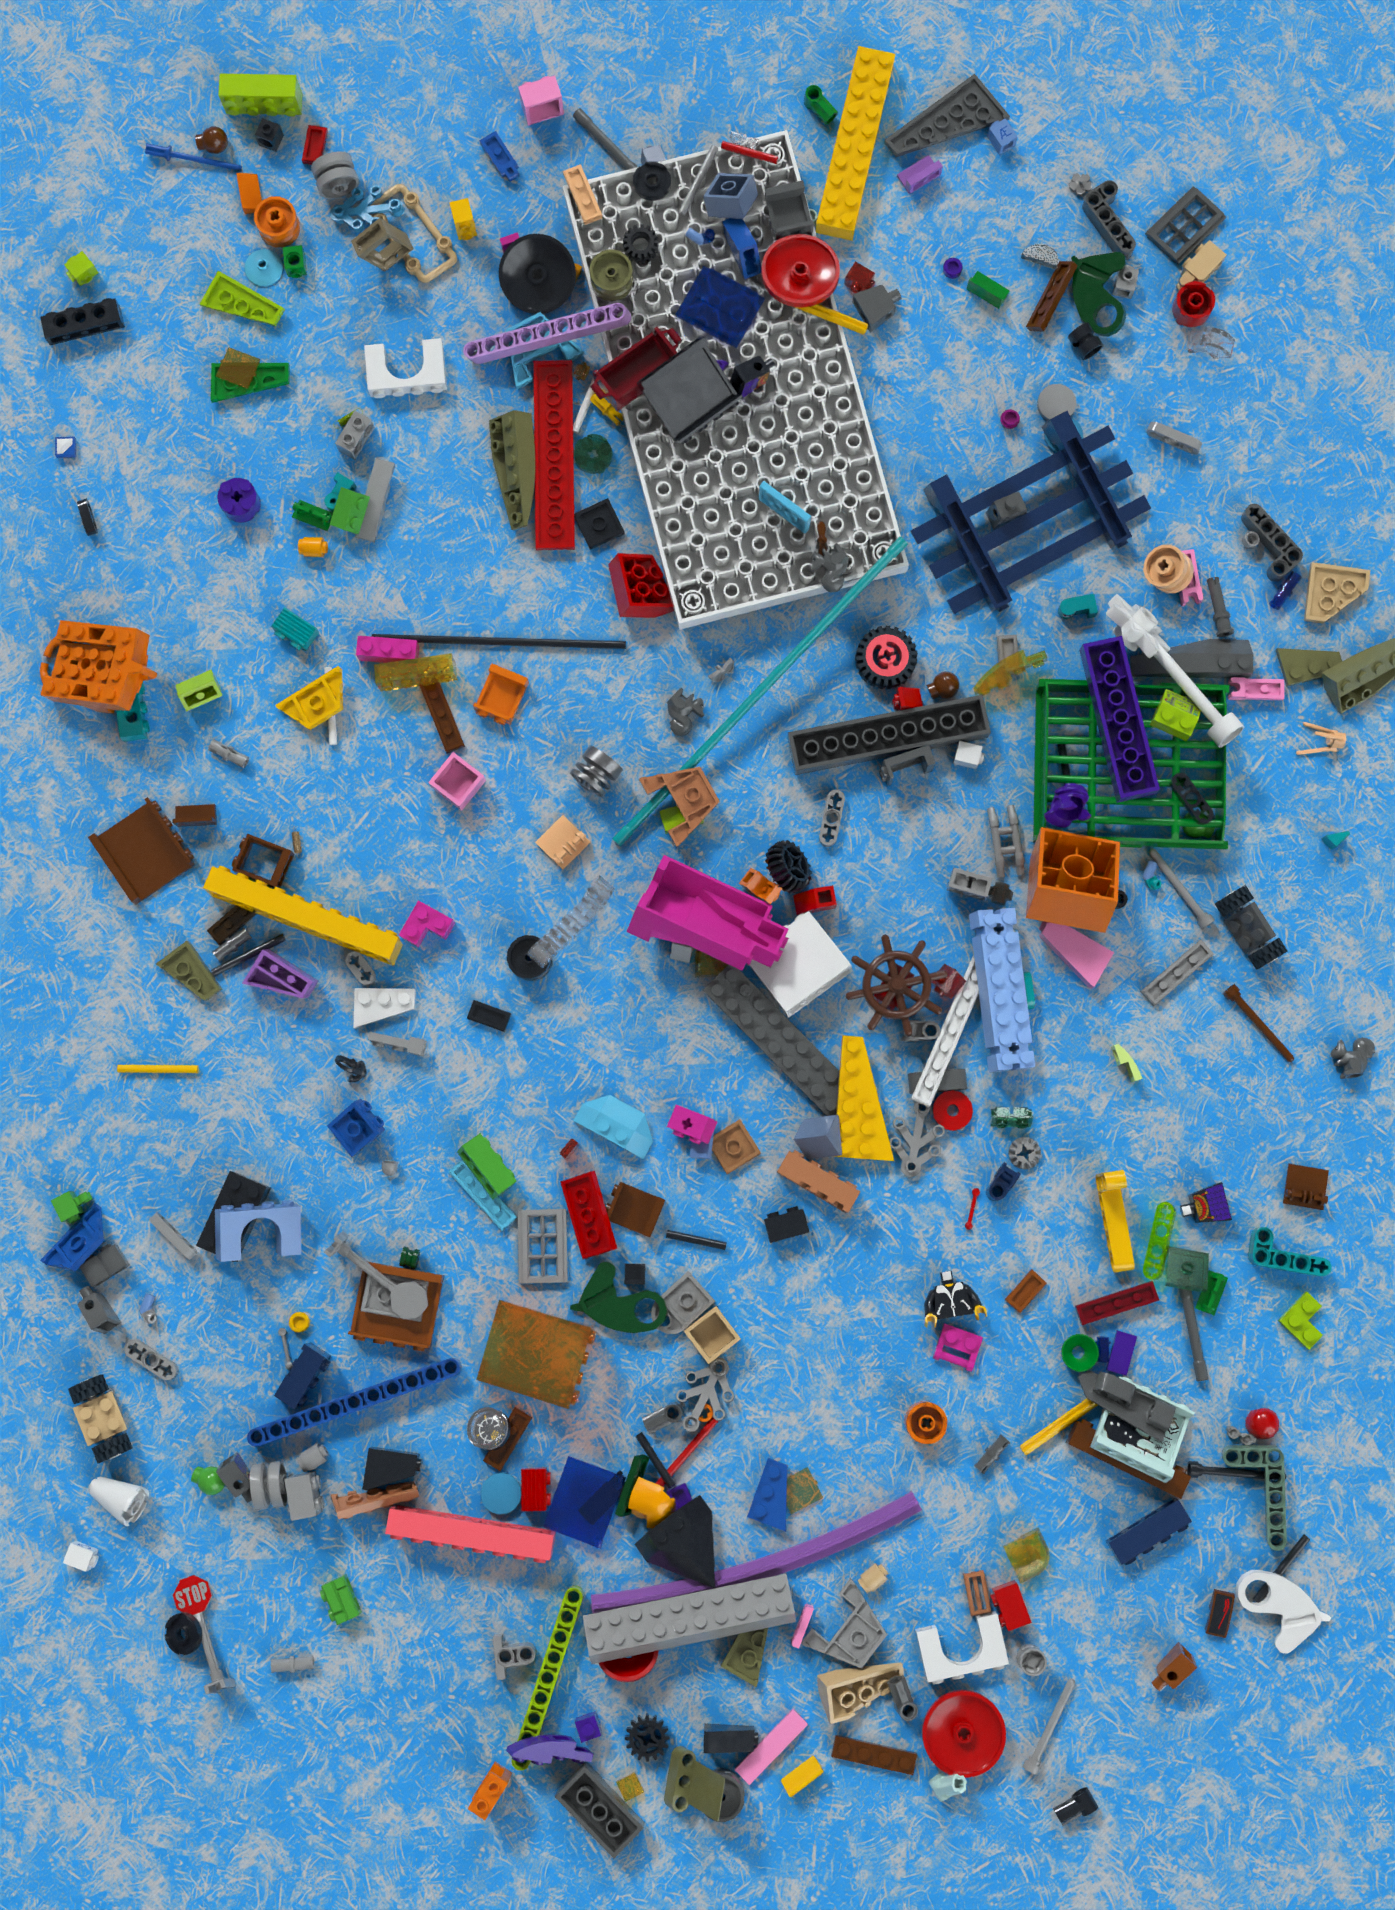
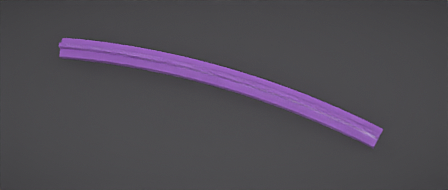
M910 1491L883 1507L818 1537L755 1560L714 1571L716 1588L777 1576L810 1564L868 1539L911 1517L922 1509L913 1492ZM686 1578L641 1588L592 1594L591 1607L593 1613L714 1588Z

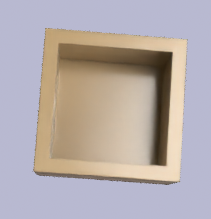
M717 1306L684 1330L708 1364L741 1340Z

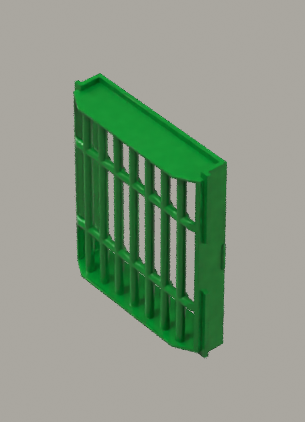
M1039 679L1036 687L1033 843H1036L1041 827L1046 828V822L1048 821L1043 815L1047 812V802H1052L1054 797L1052 794H1047V783H1076L1088 785L1089 800L1086 804L1088 805V812L1091 814V818L1085 821L1075 820L1072 823H1086L1087 836L1120 842V847L1129 848L1146 846L1228 849V841H1224L1226 824V745L1219 748L1214 741H1184L1173 735L1172 740L1148 739L1149 747L1172 749V759H1153L1154 767H1171L1172 777L1180 773V768L1216 769V781L1191 780L1196 788H1216L1215 800H1205L1211 808H1215V820H1211L1206 825H1200L1194 819H1180V807H1184V805L1173 790L1172 799L1137 798L1116 803L1115 797L1096 796V784L1112 785L1110 777L1096 776V765H1107L1105 757H1096V746L1102 745L1101 737H1097L1098 725L1087 680ZM1177 683L1134 685L1138 695H1163L1165 689H1168L1181 696H1188ZM1195 684L1205 697H1216V702H1211V704L1223 717L1227 715L1226 696L1229 694V685ZM1048 691L1089 693V698L1049 697ZM1138 700L1140 708H1157L1160 702L1159 700ZM1049 705L1088 706L1089 718L1049 716ZM1143 719L1144 727L1155 728L1150 726L1151 720ZM1197 721L1194 729L1209 730L1213 724L1211 722ZM1048 724L1088 725L1089 737L1048 736ZM1048 744L1088 745V757L1048 755ZM1180 748L1216 749V761L1180 760ZM1048 763L1087 764L1088 776L1048 775ZM1158 779L1159 786L1170 787L1171 779ZM1177 779L1176 786L1181 785L1183 787L1184 780ZM1186 799L1189 804L1197 802L1196 799ZM1096 804L1170 806L1172 808V818L1095 816ZM1095 824L1170 826L1171 839L1095 836ZM1179 826L1215 828V840L1179 839Z

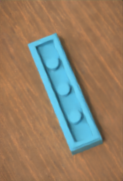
M462 1159L448 1171L501 1231H504L518 1218L499 1196L494 1200L489 1196Z

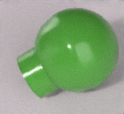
M1189 812L1183 817V819H1193ZM1201 812V814L1199 815V817H1200L1201 819H1202V818H1205V819L1207 820V818H1206L1207 815H1205L1203 812ZM1182 827L1187 836L1194 838L1204 836L1209 839L1215 828Z
M197 1466L195 1468L191 1482L196 1483L200 1491L206 1495H216L225 1487V1484L216 1473L218 1467L202 1468Z

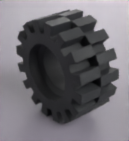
M640 224V228L634 225L633 230L630 227L628 233L625 232L623 238L625 255L629 256L631 262L634 259L636 264H638V261H641V264H645V260L649 263L651 257L654 259L656 253H658L657 234L655 235V231L653 229L650 230V226L644 228V224ZM643 238L647 240L648 247L644 250H637L633 246L634 241Z

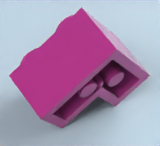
M418 900L399 936L419 948L428 931L446 940L455 925V921Z

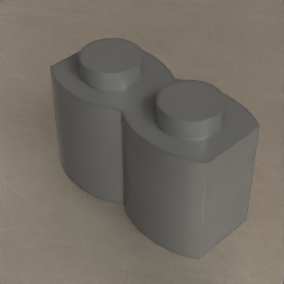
M109 1243L100 1249L101 1253L95 1257L93 1254L90 1255L80 1266L91 1287H97L130 1265L118 1245H111Z

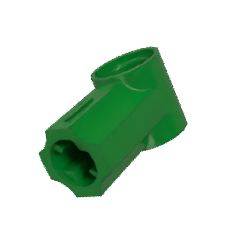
M810 85L807 87L804 96L805 107L813 110L825 125L829 124L838 115V111L823 96L819 86ZM813 95L817 97V99H811L809 98V96Z

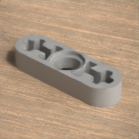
M1150 422L1146 431L1150 437L1191 454H1198L1202 446L1200 440L1158 422Z
M832 790L827 796L819 834V841L825 847L833 846L837 840L845 796L840 790ZM834 795H838L841 801L837 802L836 809H828V806L831 808L833 806V800L830 797L833 798ZM829 813H834L837 815L838 820L836 823L831 824L827 822L826 816ZM824 825L829 828H836V830H831V837H834V839H830L829 842H825V838L822 837L827 834L828 828H824Z
M156 1212L149 1219L187 1259L191 1260L198 1253L160 1213Z
M134 1339L125 1344L124 1352L129 1358L161 1379L171 1380L177 1376L178 1366L144 1342ZM136 1344H138L137 1349L140 1350L141 1352H144L145 1349L147 1350V1351L142 1355L141 1360L139 1359V1357L141 1356L140 1353H138V1352H134L133 1354L131 1353V1351H132V1348H130L131 1345H136ZM149 1354H154L157 1358L153 1366L148 1365L146 1362V1357ZM160 1364H161L162 1366H164V1367H169V1366H171V1367H172V1368H171V1371H172L173 1373H172V1374H168V1375L166 1376V1375H165L166 1371H165L164 1369L158 1368V1371H157L156 1368H157Z

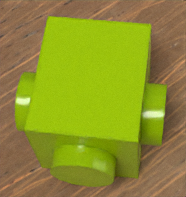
M83 251L76 256L70 257L64 264L68 270L66 275L72 282L76 281L80 287L83 284L89 283L99 273Z

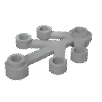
M918 1102L914 1104V1111L917 1115L913 1136L905 1126V1120L902 1117H896L893 1120L894 1128L899 1130L910 1146L909 1156L902 1148L900 1138L892 1137L889 1140L891 1148L896 1151L902 1160L901 1170L903 1174L908 1177L918 1175L923 1163L941 1154L940 1146L932 1145L929 1147L928 1152L917 1158L918 1150L936 1137L943 1136L945 1133L942 1125H936L931 1132L921 1138L924 1118L929 1113L930 1107L926 1106V1110L921 1111L919 1109L920 1103ZM897 1119L903 1122L901 1127L895 1125ZM940 1127L942 1129V1133L940 1135H937L935 1133V1128ZM893 1139L898 1140L899 1145L897 1147L891 1144ZM933 1147L938 1148V1154H932L931 1149ZM909 1163H913L915 1165L914 1170L911 1171L908 1169Z
M716 1358L707 1368L696 1372H687L685 1379L689 1384L696 1383L697 1379L710 1376L706 1384L688 1390H679L676 1394L677 1400L681 1403L686 1402L688 1398L701 1394L692 1414L686 1416L683 1420V1426L688 1432H695L699 1428L700 1422L698 1419L708 1398L713 1408V1418L716 1421H721L725 1418V1412L721 1409L714 1388L717 1380H719L723 1390L722 1399L725 1402L733 1401L734 1393L730 1390L726 1379L729 1365L725 1359ZM716 1365L723 1367L721 1372L715 1370ZM689 1374L695 1375L694 1381L688 1380ZM681 1392H684L686 1394V1398L684 1400H681L678 1397ZM730 1392L732 1398L727 1400L724 1398V1394ZM717 1411L723 1413L721 1418H716L715 1413ZM688 1421H695V1426L693 1428L688 1427Z

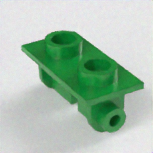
M302 500L293 504L292 509L294 513L292 518L328 532L333 515L332 512Z
M1209 1270L1195 1309L1215 1316L1228 1277Z

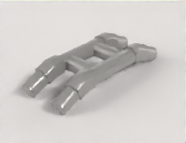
M1014 805L1007 806L1010 826L1001 828L998 825L995 808H988L987 812L992 834L997 877H1005L1003 855L1015 854L1017 875H1024V858L1018 818ZM1012 834L1013 846L1001 847L1000 835Z

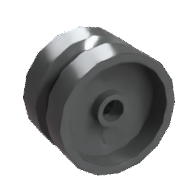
M717 1768L713 1771L725 1777L723 1791L725 1797L722 1798L719 1822H727L734 1819L743 1808L744 1786L735 1772L729 1769Z

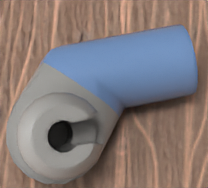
M146 1293L139 1311L146 1323L153 1324L157 1320V1315L152 1308L155 1296Z

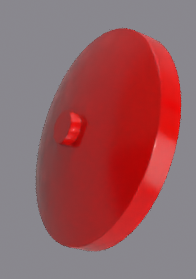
M794 234L777 240L768 248L762 260L761 277L766 290L777 301L788 306L804 308L817 305L825 301L834 292L839 281L840 265L834 250L823 240L811 235Z
M956 1690L942 1695L930 1706L922 1724V1740L929 1758L940 1770L949 1775L958 1774L969 1778L987 1772L1000 1759L1006 1743V1728L1001 1713L987 1697L970 1690Z

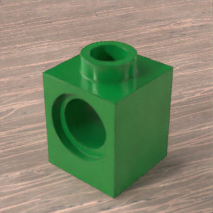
M302 245L283 247L284 267L287 276L300 278L303 275H307L306 258ZM299 261L297 265H291L292 262Z

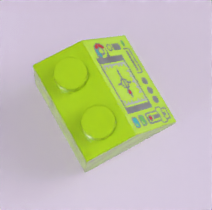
M1165 689L1150 726L1187 741L1193 733L1201 710L1192 700Z

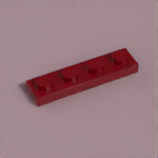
M1149 1281L1075 1305L1080 1324L1085 1325L1159 1301V1297L1153 1281Z

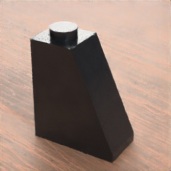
M370 1447L368 1449L362 1490H369L415 1476L417 1471H421L422 1459H419L420 1454Z
M704 1723L703 1753L754 1752V1745L758 1746V1732H754V1726Z

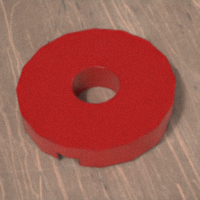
M951 1090L937 1097L933 1103L932 1113L938 1125H942L945 1130L955 1131L962 1129L969 1123L972 1118L973 1108L971 1101L966 1095L959 1091ZM955 1105L958 1108V1114L950 1116L947 1113L948 1106Z

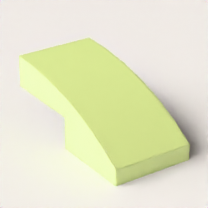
M1119 1044L1113 1045L1111 1049L1117 1066L1126 1065L1131 1082L1143 1079L1136 1063L1126 1050Z

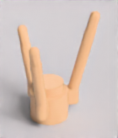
M1303 722L1304 726L1322 731H1315L1314 734L1326 737V744L1330 746L1296 751V755L1327 751L1337 752V748H1344L1346 743L1345 733Z

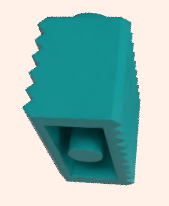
M285 607L271 626L275 631L274 635L281 640L288 639L291 641L290 645L298 651L301 649L307 651L320 633L316 627Z

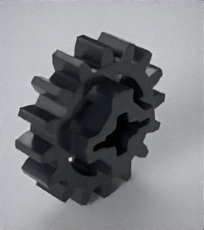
M646 1713L644 1719L638 1715L637 1722L634 1720L630 1722L633 1727L626 1728V1731L630 1733V1735H625V1740L630 1741L626 1748H632L631 1755L633 1756L637 1753L638 1760H641L642 1756L645 1757L646 1762H649L650 1756L657 1760V1753L664 1755L662 1748H668L669 1746L665 1742V1740L670 1739V1735L665 1734L669 1728L668 1726L662 1727L663 1719L659 1722L656 1721L657 1715H654L652 1719L649 1718L648 1713ZM643 1724H648L647 1727H644V1728H642V1729H641V1728H638L639 1726H641V1725H643ZM655 1727L659 1729L661 1733V1738L660 1736L656 1735ZM649 1733L651 1734V1739L646 1742L644 1741V1736ZM633 1737L639 1741V1748L636 1746ZM650 1747H656L654 1750L647 1751Z

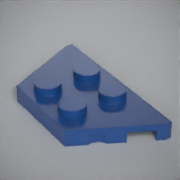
M94 1203L40 1261L48 1266L76 1271L104 1242L101 1207Z

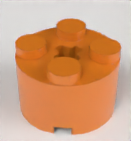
M920 1401L913 1404L906 1412L904 1418L905 1428L915 1441L923 1444H933L945 1435L947 1417L938 1405L929 1401ZM923 1418H930L929 1427L921 1426Z

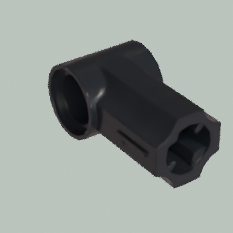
M1084 1787L1076 1791L1072 1798L1056 1806L1053 1810L1062 1826L1081 1815L1087 1816L1098 1809V1805L1088 1787Z

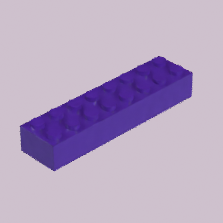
M1118 636L1085 643L1079 651L1116 803L1155 795L1160 790L1123 638Z

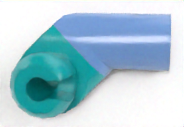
M1148 861L1143 879L1148 888L1156 890L1162 885L1161 880H1158L1154 874L1157 863Z

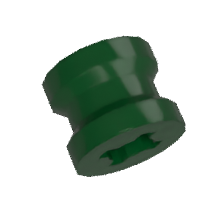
M404 1246L399 1266L404 1267L407 1265L411 1269H416L420 1250H410L409 1247Z

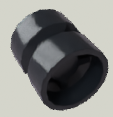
M1088 322L1080 325L1068 335V339L1073 347H1078L1077 353L1082 360H1087L1094 356L1104 346L1099 337L1093 335L1095 331Z

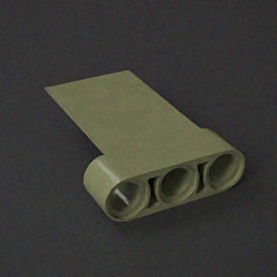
M677 1746L672 1751L664 1802L669 1808L679 1813L685 1811L690 1804L719 1822L725 1777L697 1762L696 1756L691 1750L684 1746Z

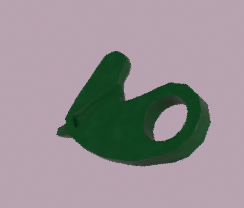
M1121 252L1092 255L1081 259L1074 255L1071 257V260L1077 264V268L1073 274L1072 288L1075 305L1081 319L1085 323L1088 322L1099 336L1109 337L1118 333L1124 326L1126 311L1124 305L1109 294L1103 286L1113 273L1125 268V255ZM1105 306H1114L1117 316L1113 324L1108 327L1098 326L1096 316L1099 310Z
M602 1262L598 1265L585 1287L579 1303L570 1305V1310L584 1312L597 1323L626 1333H640L658 1329L666 1321L668 1313L666 1301L656 1292L645 1290L632 1295L618 1297L614 1286L616 1267L610 1262ZM645 1298L655 1300L659 1306V1315L651 1323L641 1322L635 1313L638 1302Z

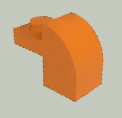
M752 868L749 869L739 882L754 897L770 905L778 899L782 890L781 887L778 888V884L769 881L759 871Z

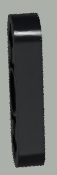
M1175 774L1170 780L1171 789L1196 823L1200 825L1208 824L1213 819V810L1186 774ZM1177 779L1184 780V783L1182 785L1185 788V790L1188 787L1190 788V790L1186 791L1183 795L1181 793L1184 791L1183 787L1181 785L1176 786L1175 784L1177 782ZM1188 794H1194L1197 797L1195 804L1187 802L1186 796ZM1201 803L1202 806L1196 811H1194L1193 808L1197 807ZM1201 812L1208 813V815L1206 816L1207 820L1205 818L1201 819L1199 817Z

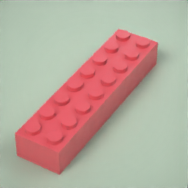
M395 1504L389 1509L385 1534H389L390 1538L397 1540L407 1537L411 1538L410 1541L415 1543H423L426 1540L431 1541V1545L434 1546L450 1544L452 1545L451 1548L464 1550V1547L472 1548V1552L484 1553L487 1550L493 1551L492 1555L504 1557L505 1554H512L514 1559L525 1560V1557L534 1558V1562L546 1563L547 1560L550 1561L553 1555L556 1531Z

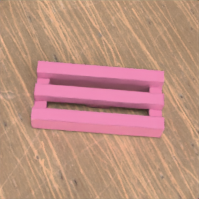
M807 1603L804 1605L791 1640L792 1646L798 1649L814 1610L813 1606Z

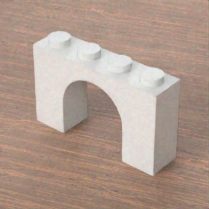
M442 339L422 340L424 357L422 369L417 375L408 379H400L389 373L384 344L364 345L367 386L370 397L383 398L386 395L399 397L407 393L420 395L428 391L440 393L443 390H447Z
M996 1611L975 1615L980 1635V1647L974 1657L964 1662L950 1660L943 1654L935 1625L915 1629L927 1682L939 1684L944 1682L946 1678L952 1677V1680L964 1678V1674L972 1673V1675H979L984 1673L985 1669L1001 1670L1005 1668L1004 1665L1009 1664Z

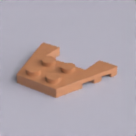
M701 767L639 778L647 795L666 786L684 817L685 822L668 830L676 847L693 832L720 802Z

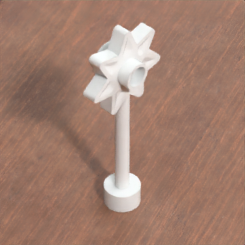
M1116 594L1108 602L1110 609L1106 612V615L1117 624L1113 629L1116 637L1122 636L1124 645L1128 649L1136 651L1140 647L1148 658L1154 656L1213 724L1207 734L1219 748L1231 742L1241 733L1244 725L1232 712L1223 717L1167 653L1170 647L1159 636L1162 630L1157 626L1158 621L1148 609L1139 607L1137 604L1131 607L1123 598Z

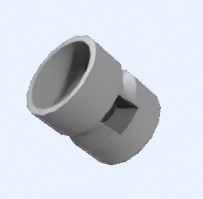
M1025 1644L1017 1651V1663L1024 1673L1030 1676H1038L1044 1672L1047 1660L1040 1648L1033 1644Z

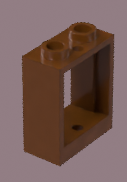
M247 833L246 838L243 837L240 842L239 848L241 850L239 855L235 856L232 861V870L236 874L242 873L254 881H263L272 888H281L295 854L289 849ZM253 844L281 854L271 880L243 870Z

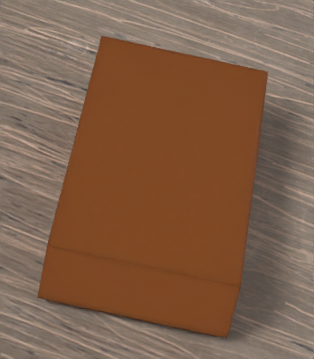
M1031 1269L1004 1300L1021 1313L1047 1282Z

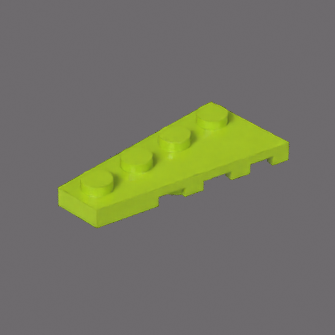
M217 271L200 302V305L203 307L272 326L278 324L285 311L280 305L220 271Z

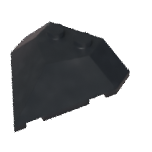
M699 1495L647 1532L634 1545L646 1562L716 1588L714 1536L712 1529L713 1513L702 1496Z

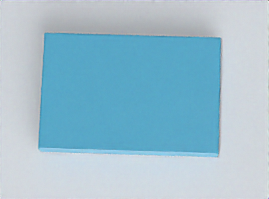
M765 481L759 486V500L806 534L810 529L811 515Z

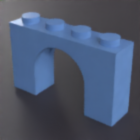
M285 1200L282 1201V1204L274 1205V1202H263L262 1206L242 1204V1207L234 1208L233 1205L221 1206V1209H215L216 1259L220 1262L241 1260L242 1231L250 1221L256 1218H268L274 1224L277 1254L280 1256L301 1255V1206L294 1203V1201Z

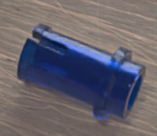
M1097 1336V1340H1095L1099 1350L1097 1362H1109V1344H1111V1341H1109V1337Z

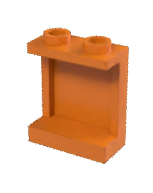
M491 663L488 678L477 702H474L473 705L476 714L484 718L490 716L494 718L496 723L505 725V723L511 725L528 687V678Z
M495 1761L472 1797L468 1810L486 1820L508 1785L512 1772Z

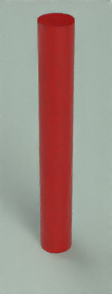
M722 141L721 149L773 164L778 162L779 156Z

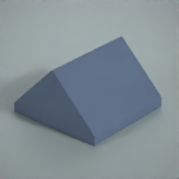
M839 1115L803 1119L793 1140L807 1159L842 1155Z

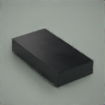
M473 1000L467 1019L505 1033L511 1013Z

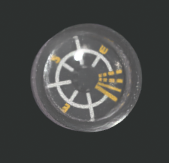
M491 1407L478 1409L470 1417L467 1425V1435L470 1442L474 1446L487 1451H495L504 1446L511 1432L508 1417L503 1412Z

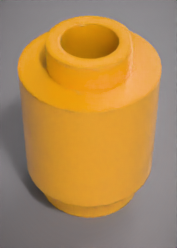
M304 537L298 541V552L300 555H304V557H324L325 553L328 552V543L323 537Z

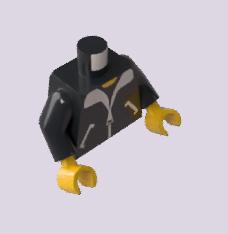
M952 1271L940 1273L942 1285L933 1286L924 1303V1326L926 1328L929 1321L934 1323L935 1328L938 1319L975 1313L976 1320H979V1313H984L985 1317H987L986 1308L982 1306L975 1291L963 1282L954 1283Z

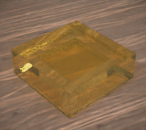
M636 1772L616 1781L625 1802L644 1793Z

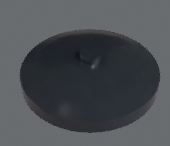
M545 234L522 236L507 247L500 260L499 282L502 291L507 299L522 311L533 314L554 311L567 301L575 285L576 269L573 258L568 249L551 236Z

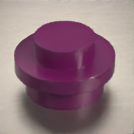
M1012 409L1005 410L1000 417L1002 426L1007 429L1017 427L1020 421L1019 414Z

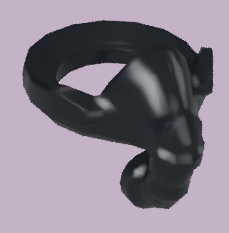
M341 1055L336 1056L335 1063L344 1071L351 1073L348 1082H357L366 1076L367 1071L363 1061L356 1062L354 1058L349 1059ZM340 1062L347 1064L350 1068L344 1066Z

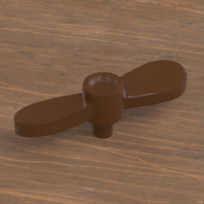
M820 521L817 524L819 536L817 543L819 544L818 553L823 556L822 549L827 550L825 544L827 538L825 537V524L823 521Z

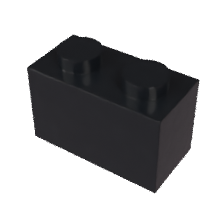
M798 1206L786 1209L787 1213L779 1215L778 1211L767 1214L764 1223L769 1242L772 1243L809 1233L804 1210H799Z

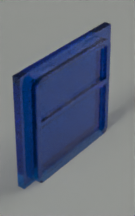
M703 266L675 316L737 349L765 298L716 270Z

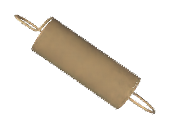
M294 831L291 833L294 853L300 854L302 852L299 832Z

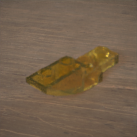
M1021 650L1004 658L988 670L973 688L975 695L989 694L991 689L996 687L998 689L1006 688L1012 682V673L1019 675L1026 672V668L1033 666L1035 669L1045 665L1044 662L1047 661L1045 650L1027 657L1024 650Z

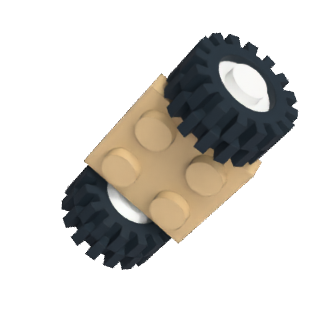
M103 1374L68 1388L73 1404L88 1399V1402L73 1408L87 1446L102 1440L106 1441L91 1448L97 1464L113 1459L133 1449L127 1433L112 1439V1436L127 1430V1426L112 1391L96 1398L97 1395L109 1390Z

